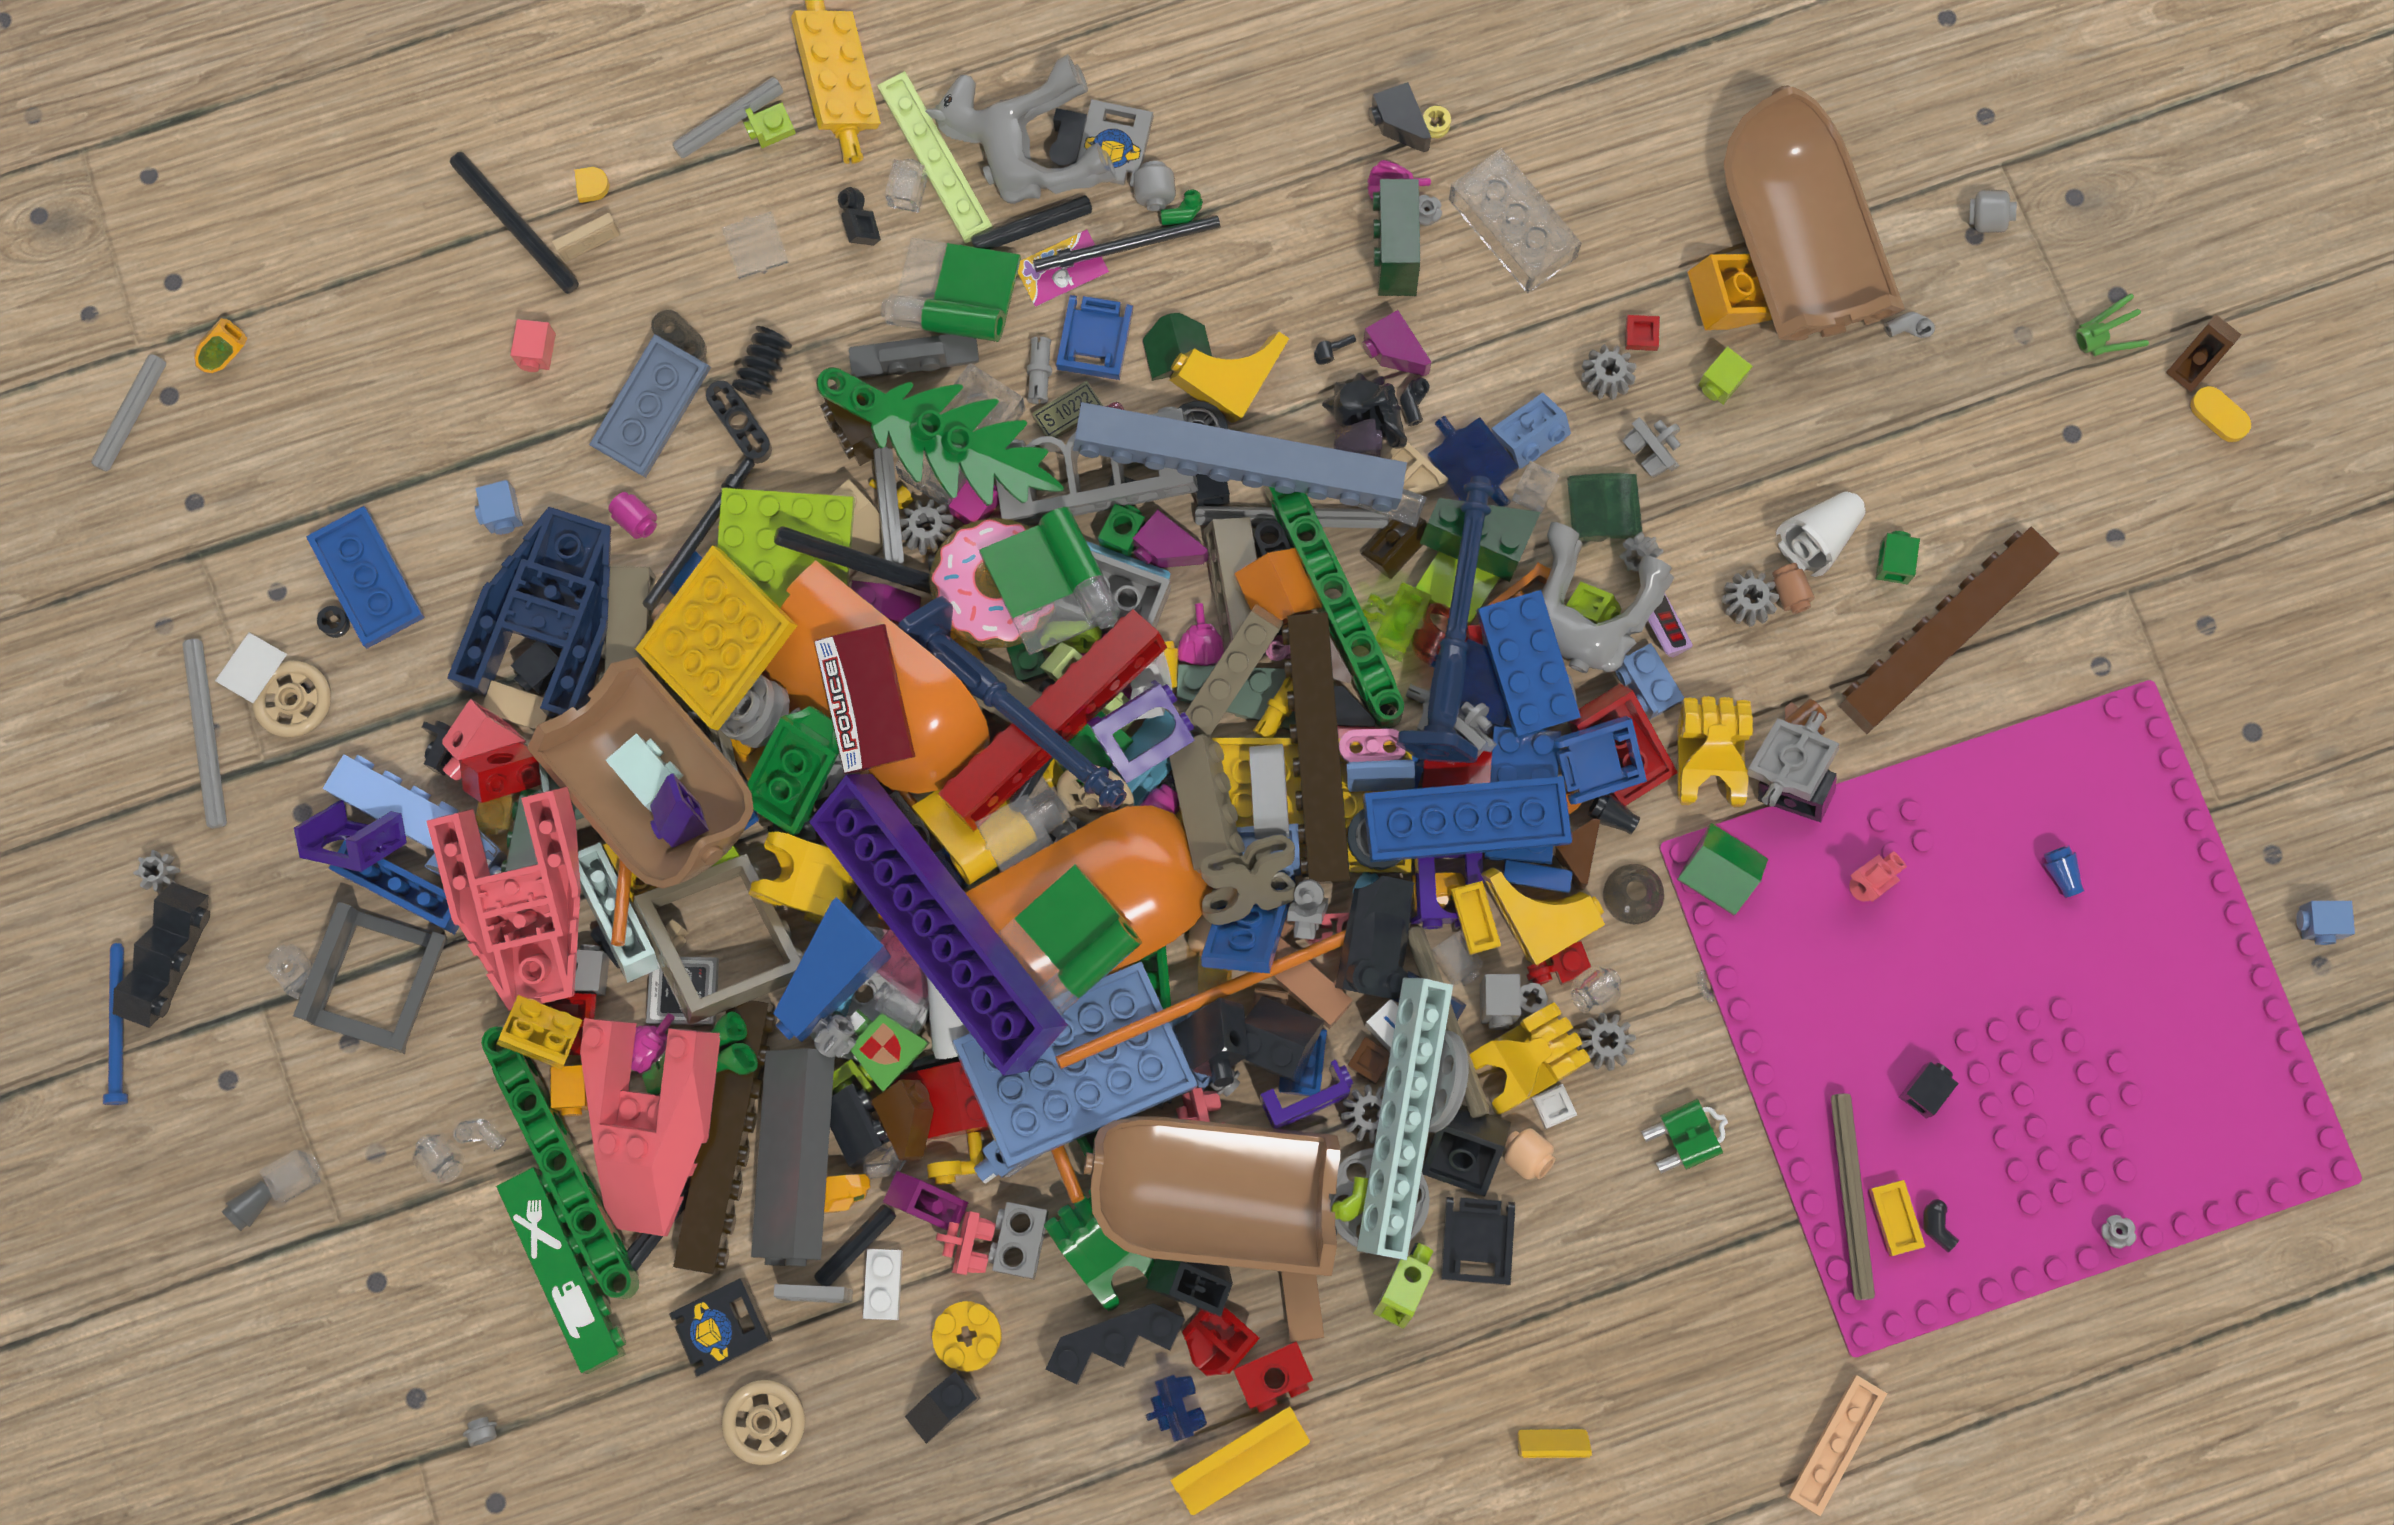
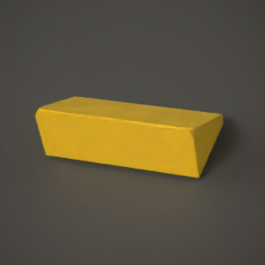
M1584 1429L1519 1430L1517 1433L1518 1456L1520 1458H1590L1592 1456L1588 1432Z

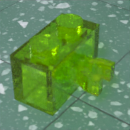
M1401 582L1391 605H1386L1377 595L1370 594L1368 602L1376 605L1378 611L1386 614L1383 615L1379 612L1369 613L1363 609L1368 622H1379L1381 624L1375 638L1383 655L1402 662L1428 608L1432 595L1404 582Z

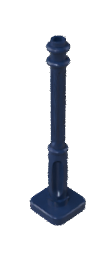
M1472 476L1470 482L1464 486L1465 492L1468 493L1467 502L1462 503L1460 507L1462 512L1465 513L1447 630L1445 638L1439 643L1441 648L1437 656L1430 688L1428 725L1424 726L1423 731H1400L1397 737V746L1421 760L1474 763L1478 757V748L1458 735L1454 727L1457 722L1464 689L1466 651L1469 647L1467 642H1465L1483 523L1485 516L1491 513V508L1487 505L1488 497L1492 496L1495 492L1494 488L1490 485L1491 480L1483 476Z
M940 596L901 620L898 624L900 629L939 659L962 681L969 692L982 700L987 707H995L1084 784V791L1087 794L1095 793L1099 796V804L1102 807L1111 806L1112 808H1117L1123 803L1127 793L1124 791V783L1121 780L1113 781L1110 779L1109 770L1106 767L1097 768L1007 691V685L1004 682H1000L983 663L950 638L953 605L946 598Z

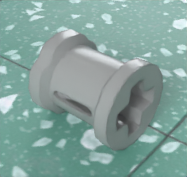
M1530 983L1520 988L1521 1015L1528 1017L1546 1006L1548 997L1544 987L1540 984ZM1530 993H1534L1536 995L1535 1001L1539 1004L1534 1003L1532 1007H1528L1525 1005L1527 999L1523 996L1527 997Z

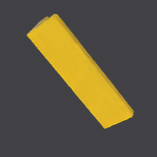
M1289 1406L1170 1481L1190 1514L1196 1515L1307 1446L1310 1440L1297 1420L1292 1408Z

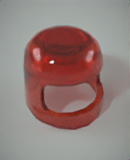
M1437 602L1430 604L1423 615L1424 623L1422 628L1414 632L1411 640L1415 655L1421 661L1431 666L1436 665L1437 656L1441 648L1439 643L1445 638V632L1432 622L1430 614H1439L1449 618L1450 612L1448 606ZM1468 627L1466 629V638L1469 635Z

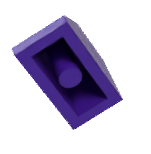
M674 773L668 775L650 805L654 817L650 824L656 837L659 840L664 838L674 848L708 832L709 829L700 803Z

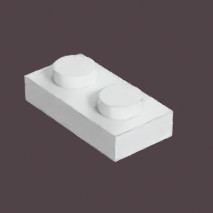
M867 1249L863 1319L899 1320L902 1250Z

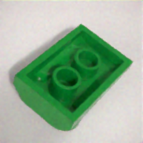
M812 706L780 717L747 783V787L752 793L753 810L792 836L799 834L804 823L812 817L813 805L839 754L833 722L830 717Z

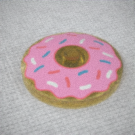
M1001 518L977 520L956 530L938 549L930 572L931 598L934 600L943 596L953 605L951 632L964 641L986 648L1015 646L1036 636L1053 617L1055 603L1042 608V611L1026 618L1022 616L1012 621L979 553V549L1030 529L1028 526Z

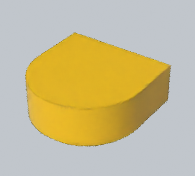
M597 167L574 169L577 196L580 203L597 201L607 195L610 183L604 171Z

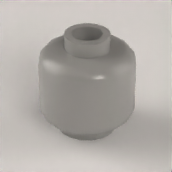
M1149 161L1143 163L1141 168L1135 172L1134 195L1137 203L1146 206L1149 211H1161V209H1165V205L1170 204L1176 196L1175 177L1172 169L1167 167L1165 163Z
M2005 190L1979 191L1975 199H1970L1969 225L1974 224L1976 231L1980 233L2005 232L2008 229L2009 221H2016L2017 202H2010V195Z

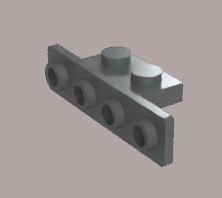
M950 334L849 348L851 375L855 373L858 379L884 375H902L907 372L922 370L933 371L939 368L976 364L979 362L977 339Z

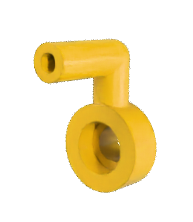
M981 1132L967 1133L970 1161H944L927 1164L928 1179H935V1185L956 1183L955 1177L976 1174L974 1167L984 1160Z

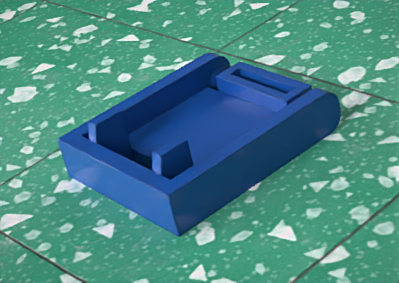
M1070 295L1056 362L1057 370L1120 380L1133 315V305L1127 304L1124 317H1119L1121 302L1083 296L1081 310H1076L1077 296ZM1076 355L1105 359V366L1076 362L1075 358Z
M1628 716L1554 739L1556 748L1567 747L1557 752L1562 776H1564L1565 789L1567 792L1578 789V792L1567 796L1570 804H1579L1647 781L1633 721ZM1614 739L1619 742L1626 740L1631 765L1621 768Z

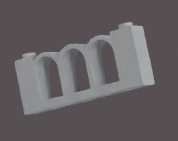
M1164 407L1159 409L1158 413L1150 414L1187 422V417L1182 408ZM1076 432L1069 438L1066 445L1055 437L1041 436L1032 440L1028 445L1023 440L1014 439L1005 448L1037 447L1047 449L1048 453L1058 452L1063 454L1070 494L1037 501L1036 489L1029 487L1028 500L1025 503H1021L996 479L1002 521L1006 525L1020 524L1022 526L1038 524L1043 516L1060 507H1069L1073 516L1113 509L1115 504L1124 507L1126 504L1134 505L1198 491L1196 475H1182L1176 469L1165 467L1159 470L1158 477L1125 483L1123 464L1117 463L1111 458L1115 485L1081 492L1077 467L1080 453L1073 451Z

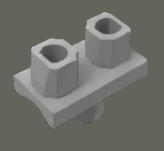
M1640 417L1632 423L1635 428L1622 441L1634 455L1649 444L1655 453L1641 464L1653 478L1667 469L1674 471L1680 466L1664 447V444L1668 443L1674 451L1681 446L1675 437L1680 431V427L1677 424L1667 428L1663 421L1659 420L1654 424V427L1660 433L1656 437Z
M1466 702L1461 709L1467 714V717L1459 711L1454 730L1456 732L1460 731L1465 736V740L1478 748V756L1483 751L1491 752L1497 744L1477 727L1479 725L1486 731L1492 725L1485 718L1489 708L1484 703H1480L1474 708L1469 702Z
M1311 879L1304 880L1297 885L1294 892V900L1288 910L1287 921H1295V938L1314 939L1316 930H1318L1319 924L1322 923L1328 908V898H1323L1324 890L1317 881Z

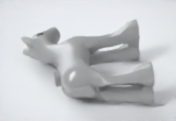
M1068 54L1056 61L1048 80L1041 87L1027 94L1000 100L983 110H974L976 83L971 76L960 75L949 88L941 102L936 105V108L925 111L931 118L936 120L938 128L947 137L955 140L958 139L959 141L963 140V142L983 144L989 164L983 167L985 178L989 185L996 184L1000 197L1007 203L1016 204L1029 198L1039 199L1041 189H1048L1058 194L1071 189L1091 188L1101 182L1108 183L1117 180L1116 171L1109 154L1098 143L1089 147L1077 163L1065 168H1045L1031 161L1030 138L1026 130L1027 123L1038 115L1055 109L1073 98L1088 92V86L1081 68L1078 64L1074 65Z
M1551 522L1547 537L1553 554V566L1548 580L1542 589V594L1561 655L1571 660L1569 667L1581 673H1587L1589 668L1605 672L1616 671L1622 666L1626 653L1637 644L1630 635L1642 632L1650 615L1662 603L1665 591L1670 587L1674 579L1673 575L1670 574L1672 568L1662 560L1651 556H1642L1639 566L1641 588L1634 602L1621 615L1595 624L1577 610L1564 606L1565 594L1573 578L1578 555L1583 545L1578 540L1579 533L1569 526L1558 522ZM1482 632L1484 651L1482 670H1486V677L1496 676Z

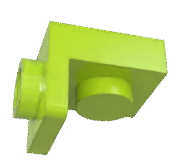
M782 102L756 114L753 113L751 107L745 109L748 121L743 122L750 139L757 138L761 148L796 134Z
M1581 581L1566 604L1567 607L1577 610L1595 624L1621 615L1622 610L1613 594Z
M851 1059L834 1071L832 1096L852 1084L855 1078L870 1093L874 1090L870 1083L873 1079L861 1064L857 1065Z

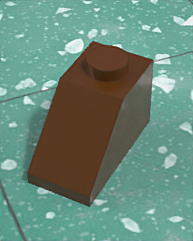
M2215 315L2166 373L2188 391L2192 392L2242 334Z
M899 1080L871 1100L898 1159L919 1160L924 1156L934 1108L929 1100V1092L920 1080Z

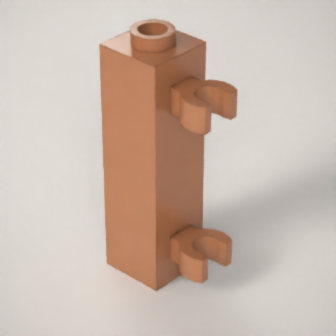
M1288 913L1273 961L1296 951L1283 940L1295 927V921H1287ZM1309 961L1270 977L1314 1017L1324 1020V1025L1329 1030L1351 1006L1353 1001L1344 993L1345 990L1335 988L1336 980L1334 982L1330 981Z

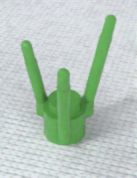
M2129 294L2092 320L2079 325V329L2076 330L2075 334L2078 345L2084 353L2092 351L2093 356L2096 357L2105 352L2149 345L2148 340L2106 345V341L2110 340V329L2141 314V310L2136 309L2106 324L2100 323L2134 298L2133 294Z

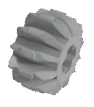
M1604 344L1600 348V353L1591 350L1588 355L1589 360L1583 361L1582 368L1585 372L1582 373L1581 380L1583 382H1590L1587 386L1588 393L1594 390L1599 391L1597 395L1599 400L1604 397L1605 393H1608L1613 401L1617 397V392L1622 395L1627 394L1629 390L1628 385H1633L1636 377L1632 373L1636 370V363L1628 362L1631 357L1630 352L1623 355L1618 354L1620 351L1618 345L1611 352ZM1606 369L1612 370V376L1605 374Z
M930 499L927 502V506L923 507L922 503L917 500L915 502L917 510L913 511L910 508H906L904 512L908 518L900 519V527L904 529L901 532L902 540H909L907 546L910 550H914L919 546V552L923 556L930 547L934 554H938L939 549L937 545L939 543L943 546L949 544L946 536L955 534L954 528L950 526L954 522L953 516L946 514L947 509L943 504L935 508L934 500ZM929 523L932 530L925 532L922 525Z
M1748 570L1745 577L1737 573L1733 577V583H1726L1724 590L1728 594L1723 595L1722 603L1730 605L1725 611L1726 615L1734 613L1738 615L1735 619L1736 624H1740L1743 618H1746L1749 627L1754 626L1756 619L1763 624L1768 620L1767 614L1773 615L1777 610L1773 603L1778 601L1779 594L1771 592L1775 587V582L1767 584L1763 582L1766 577L1765 573H1761L1756 579L1752 570ZM1750 594L1751 599L1756 600L1755 603H1750V598L1745 597V595Z
M1604 1012L1598 1016L1599 1024L1590 1017L1586 1021L1589 1029L1581 1028L1578 1034L1588 1040L1582 1041V1045L1578 1049H1589L1587 1053L1590 1059L1593 1056L1596 1058L1594 1068L1597 1070L1602 1066L1603 1061H1605L1608 1071H1612L1615 1068V1061L1619 1065L1624 1066L1627 1060L1623 1054H1634L1635 1049L1625 1043L1635 1041L1636 1036L1624 1034L1631 1025L1629 1022H1626L1619 1027L1617 1025L1619 1015L1617 1014L1612 1016L1610 1023H1608ZM1599 1035H1602L1604 1038L1610 1035L1614 1040L1610 1045L1614 1046V1048L1612 1049L1609 1046L1601 1047L1599 1042L1603 1038L1599 1037Z
M1365 1085V1097L1357 1089L1352 1091V1096L1357 1103L1347 1099L1344 1100L1343 1105L1353 1110V1112L1342 1113L1341 1119H1353L1354 1122L1346 1127V1131L1350 1133L1356 1128L1360 1129L1356 1137L1357 1141H1361L1365 1132L1369 1133V1141L1373 1144L1376 1140V1131L1382 1105L1381 1096L1384 1093V1088L1379 1087L1376 1096H1373L1371 1086ZM1370 1106V1110L1372 1107L1378 1110L1375 1116L1376 1122L1371 1123V1119L1367 1122L1362 1118L1365 1113L1363 1107Z

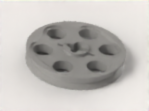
M1445 1030L1428 1132H1438L1453 1120L1462 1104L1467 1088L1469 1074L1467 1050L1461 1037L1452 1031Z
M1374 1148L1356 1152L1339 1165L1336 1194H1329L1331 1207L1339 1196L1352 1195L1354 1182H1351L1346 1175L1347 1168L1351 1164H1361L1366 1170L1365 1178H1369ZM1422 1173L1419 1185L1422 1195L1421 1200L1416 1204L1410 1241L1424 1225L1429 1211V1190ZM1363 1213L1347 1222L1335 1219L1337 1232L1343 1239L1355 1247L1358 1245L1356 1228L1362 1222Z

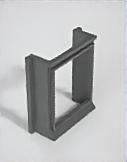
M338 902L293 1016L311 1025L405 1054L409 1036L444 945L447 944V936L432 932V934L425 933L359 912L351 905ZM357 926L426 947L394 1032L324 1010Z

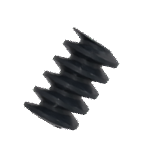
M756 326L758 333L752 335L751 341L753 344L748 345L746 349L749 356L742 358L741 364L744 368L737 370L736 375L739 379L733 380L732 386L747 396L760 399L762 394L772 395L773 391L766 384H777L778 379L771 372H782L783 368L776 363V360L786 361L787 356L780 350L781 348L791 349L792 344L774 330L763 326Z

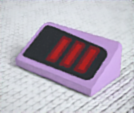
M1664 594L1662 603L1650 615L1648 621L1665 653L1669 657L1674 658L1691 649L1692 642L1669 599Z

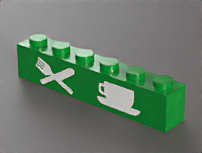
M532 1167L497 1185L496 1188L582 1374H589L626 1355L623 1346L626 1345L624 1335L618 1326L613 1328L608 1315L612 1314L611 1307L604 1295H598L594 1286L598 1281L588 1264H584L573 1234H570L565 1223L566 1220L541 1170Z

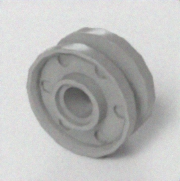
M761 674L721 726L720 730L727 737L739 740L747 747L759 748L767 745L780 717L789 714L790 700L787 690L777 682L769 681Z

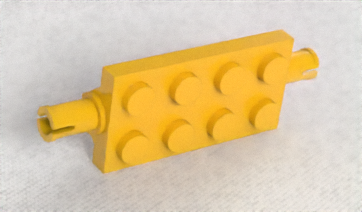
M804 0L807 11L795 10L791 16V21L818 130H831L836 139H839L844 163L849 164V158H851L852 164L859 163L864 157L857 135L865 129H877L881 122L853 11H827L824 0Z

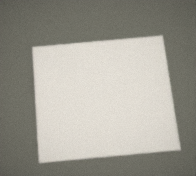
M248 633L215 681L254 703L287 654L255 635Z

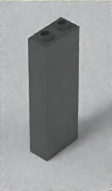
M804 1048L766 1051L751 1257L765 1258L764 1265L806 1266L807 1260H821L835 1056H824L817 1049Z

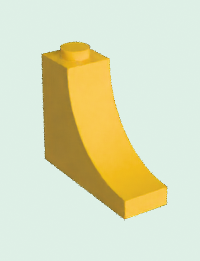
M1277 332L1269 336L1254 354L1240 359L1215 358L1194 348L1185 354L1180 353L1171 366L1174 372L1169 381L1198 401L1208 402L1216 406L1225 416L1226 420L1234 423L1243 418L1290 338L1281 332Z
M1492 867L1481 873L1526 959L1535 965L1540 964L1605 925L1601 917L1604 914V910L1595 896L1591 897L1583 892H1578L1558 900L1532 899L1518 892L1506 880L1501 871Z

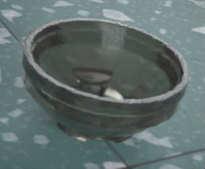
M1627 864L1614 870L1607 878L1603 888V901L1609 913L1616 920L1625 924L1639 925L1653 919L1660 911L1664 901V887L1661 879L1652 869L1640 864ZM1635 881L1642 883L1646 889V896L1641 900L1631 899L1626 890L1629 883Z

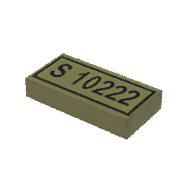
M1085 381L1033 412L1032 417L1045 436L1059 438L1077 427L1081 402L1103 405L1089 383Z

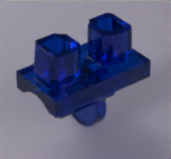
M1174 1374L1155 1381L1159 1395L1150 1398L1154 1412L1145 1414L1147 1421L1157 1418L1160 1431L1170 1429L1174 1442L1194 1436L1193 1432L1207 1425L1201 1407L1186 1411L1182 1399L1196 1394V1388L1191 1376L1176 1378Z

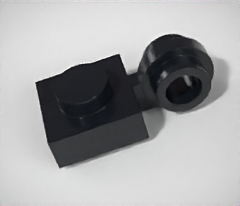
M847 187L839 193L838 204L845 211L841 216L848 241L854 244L874 246L881 240L873 211L863 210L865 198L859 189Z

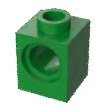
M1115 504L1098 537L1099 546L1131 557L1134 551L1133 537L1145 525V517L1141 515L1142 512L1131 505L1126 504L1122 507ZM1120 524H1128L1132 527V530L1124 535L1115 532V528Z
M1904 531L1887 533L1880 542L1875 579L1908 585L1916 574L1920 538L1911 537L1910 533Z

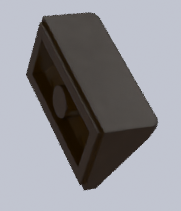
M1403 507L1361 552V555L1383 575L1392 579L1423 546L1420 544V541L1427 526L1426 520Z

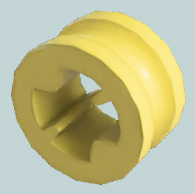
M1442 106L1428 108L1423 118L1431 138L1438 139L1444 137L1450 129L1451 116L1449 111ZM1433 117L1434 120H1436V117L1441 118L1442 126L1439 127V124H1437V127L1431 126V118Z

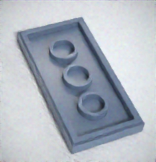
M654 334L589 445L646 478L711 367Z

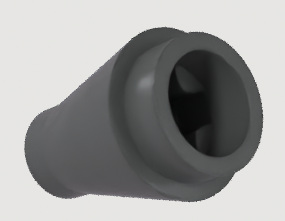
M260 1180L255 1186L226 1203L228 1206L222 1213L242 1231L246 1226L251 1227L275 1194Z

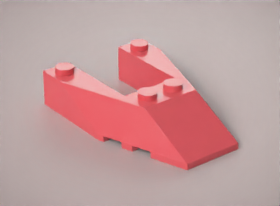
M568 787L521 798L538 862L536 865L490 875L473 809L426 821L451 919L455 925H459L469 941L467 945L473 955H477L488 972L486 974L508 1011H511L518 995L536 1000L541 1004L574 996L581 885L576 819Z
M584 1018L580 1055L595 1161L604 1209L616 1229L668 1236L684 1196H680L688 1176H693L697 1166L694 1161L701 1144L706 1143L709 1137L720 1033L668 1029L661 1094L654 1095L629 1091L637 1023Z

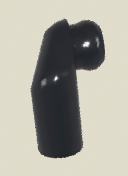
M1421 377L1412 380L1400 396V404L1408 426H1415L1423 422L1419 404L1426 396V393H1428L1430 385L1426 379Z

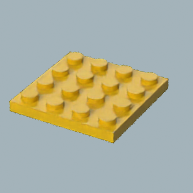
M712 545L635 650L709 728L718 731L798 625L720 548Z

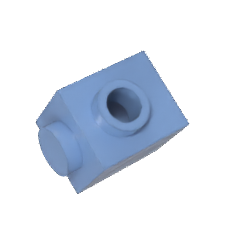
M508 480L476 488L479 505L475 506L476 517L479 524H484L491 534H508L513 532L515 527L523 526L516 492Z
M2310 901L2299 906L2296 924L2298 929L2301 930L2302 940H2315V945L2336 944V939H2345L2354 935L2352 901Z

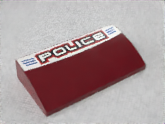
M880 624L814 641L844 774L861 772L916 757L886 625Z

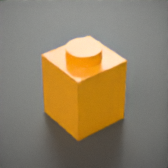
M582 1065L563 1066L562 1069L551 1067V1108L561 1111V1116H581L582 1110L588 1109Z

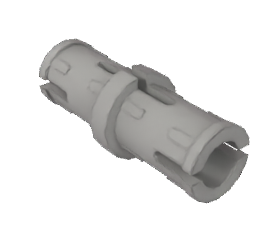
M1038 337L1031 339L1030 364L1027 366V373L1029 375L1027 401L1032 404H1039V399H1041V404L1048 402V379L1052 375V368L1049 365L1051 339L1047 337H1040V342H1038Z

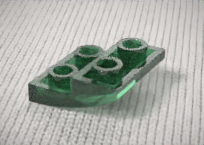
M1600 473L1575 475L1567 478L1571 526L1579 533L1578 540L1602 542L1607 538L1628 539L1630 537L1634 539L1636 535L1642 532L1637 474Z

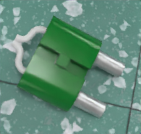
M1695 1099L1660 1115L1661 1123L1641 1131L1646 1142L1667 1133L1675 1146L1676 1154L1656 1162L1662 1174L1679 1165H1683L1687 1170L1723 1154L1719 1143L1725 1138L1724 1126L1728 1124V1121L1724 1114L1718 1115L1711 1107L1702 1108L1699 1100ZM1705 1112H1709L1716 1120H1723L1719 1124L1720 1137L1718 1139L1710 1126Z

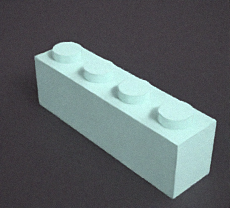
M600 842L579 851L581 890L627 983L659 969L655 952L630 902L625 945L614 946L611 944L618 878Z

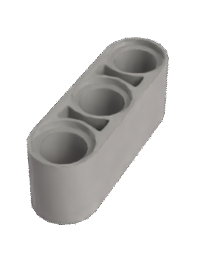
M1283 744L1250 746L1255 839H1263L1274 835L1289 837Z

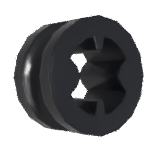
M327 606L317 616L319 629L328 637L339 638L349 631L350 620L347 614L337 606ZM333 615L341 619L340 623L336 622L338 626L334 629L326 625L327 621L331 622L329 618Z

